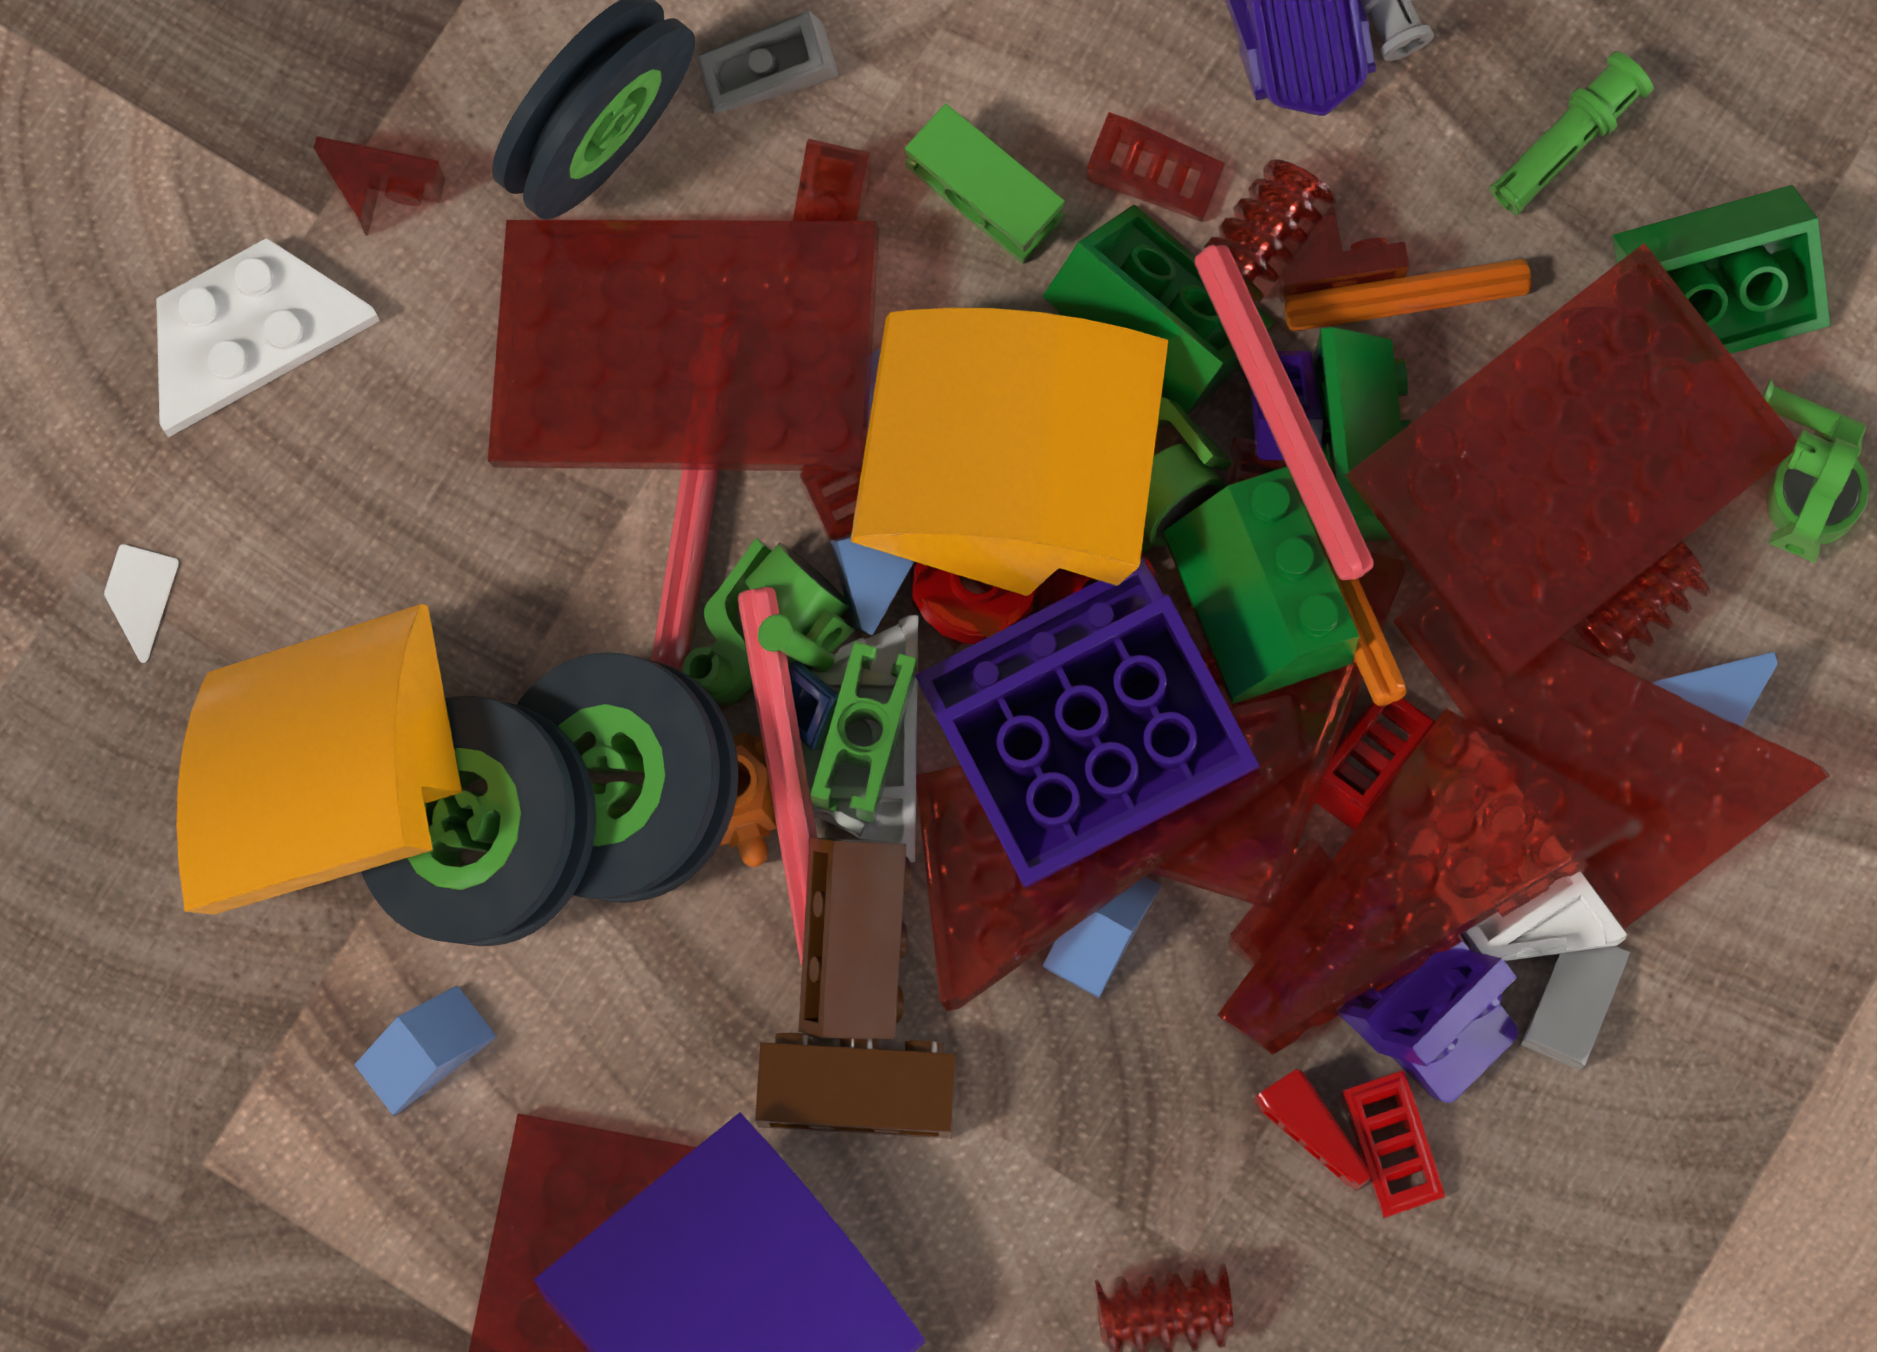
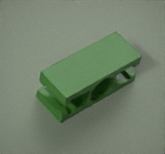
M946 103L904 148L905 154L908 156L905 161V168L1023 265L1064 220V214L1060 210L1064 207L1065 200Z
M854 641L810 796L812 807L836 812L839 800L832 798L831 786L840 763L848 761L855 766L870 767L865 798L852 796L849 808L856 809L857 819L875 823L916 678L917 658L903 654L898 655L897 662L893 663L891 675L898 677L889 702L881 704L874 699L858 697L863 670H870L872 661L876 660L878 648ZM859 719H871L881 726L883 733L875 744L861 747L848 740L846 732L849 726Z

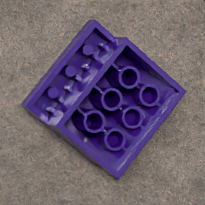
M1144 558L1140 559L1139 568L1118 586L1099 580L915 675L1024 888L1259 768L1252 750L1169 595H1163Z
M741 1112L534 1279L545 1301L585 1345L588 1352H915L926 1343L924 1337L846 1234L799 1177Z

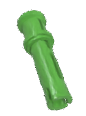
M1614 51L1607 58L1608 67L1585 89L1577 88L1570 95L1569 109L1507 172L1489 187L1490 192L1499 204L1507 211L1511 210L1512 214L1519 215L1533 198L1596 136L1603 137L1605 134H1611L1617 128L1616 119L1638 97L1647 98L1653 92L1654 86L1652 81L1634 60L1624 53Z

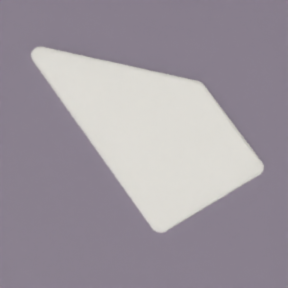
M121 544L107 581L104 596L139 661L145 663L148 661L179 561L173 557Z

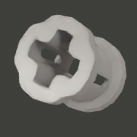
M1361 0L1365 14L1370 15L1383 41L1380 51L1385 61L1398 60L1413 54L1425 47L1434 38L1430 25H1422L1411 0Z

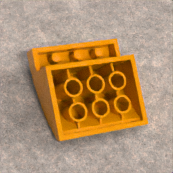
M933 308L890 312L885 319L850 542L1025 596H1029L1058 568L1118 586L1140 566L1168 340L1102 322L1034 311L998 308Z
M415 605L215 669L206 674L190 713L182 747L178 778L177 844L185 912L215 915L433 850L425 803L462 793L428 605Z

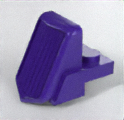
M1225 0L1239 39L1240 57L1256 101L1268 98L1272 104L1281 108L1326 116L1362 87L1368 73L1376 72L1369 23L1361 0Z
M1425 925L1414 936H1403L1359 953L1344 994V1005L1337 1013L1377 1053L1392 1057L1435 1100L1451 1103L1516 1040L1518 1028L1500 1002L1503 997L1502 992L1517 977L1503 958L1471 951L1455 931Z

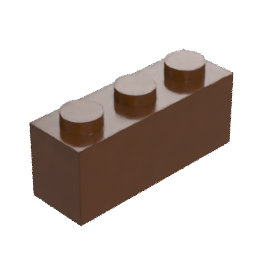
M809 838L799 1032L822 1038L895 1039L896 1024L901 1020L904 1009L903 992L898 985L899 961L905 955L908 942L907 928L902 921L903 894L908 891L911 883V864L906 856V844L884 840Z
M777 1033L775 1043L760 1042L755 1122L758 1128L952 1139L956 1054L943 1053L944 1044L935 1041H905V1051L879 1049L878 1039L840 1038V1047L815 1046L813 1035Z

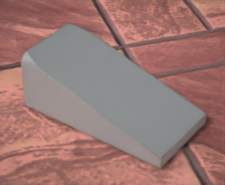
M810 11L696 55L713 112L716 114L815 86L839 76L824 25Z
M1617 946L1559 953L1520 1045L1580 1071L1587 1062L1631 952Z

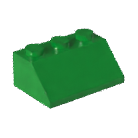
M1793 185L1612 235L1620 290L1650 376L1830 326L1818 217Z
M1135 204L1080 240L1042 296L1058 309L1059 315L1125 327L1167 339L1168 348L1161 397L1179 403L1187 414H1190L1212 397L1240 366V362L1194 264L1196 255ZM1257 307L1269 333L1276 322Z
M1335 327L1321 328L1313 356L1323 414L1321 448L1364 541L1406 539L1412 525V519L1421 518V498L1418 481H1407L1405 458L1414 457V433L1411 419L1401 420L1398 397L1407 396L1408 394L1405 359H1394L1392 339Z
M1288 467L1225 487L1163 531L1164 540L1231 704L1352 664L1359 634Z

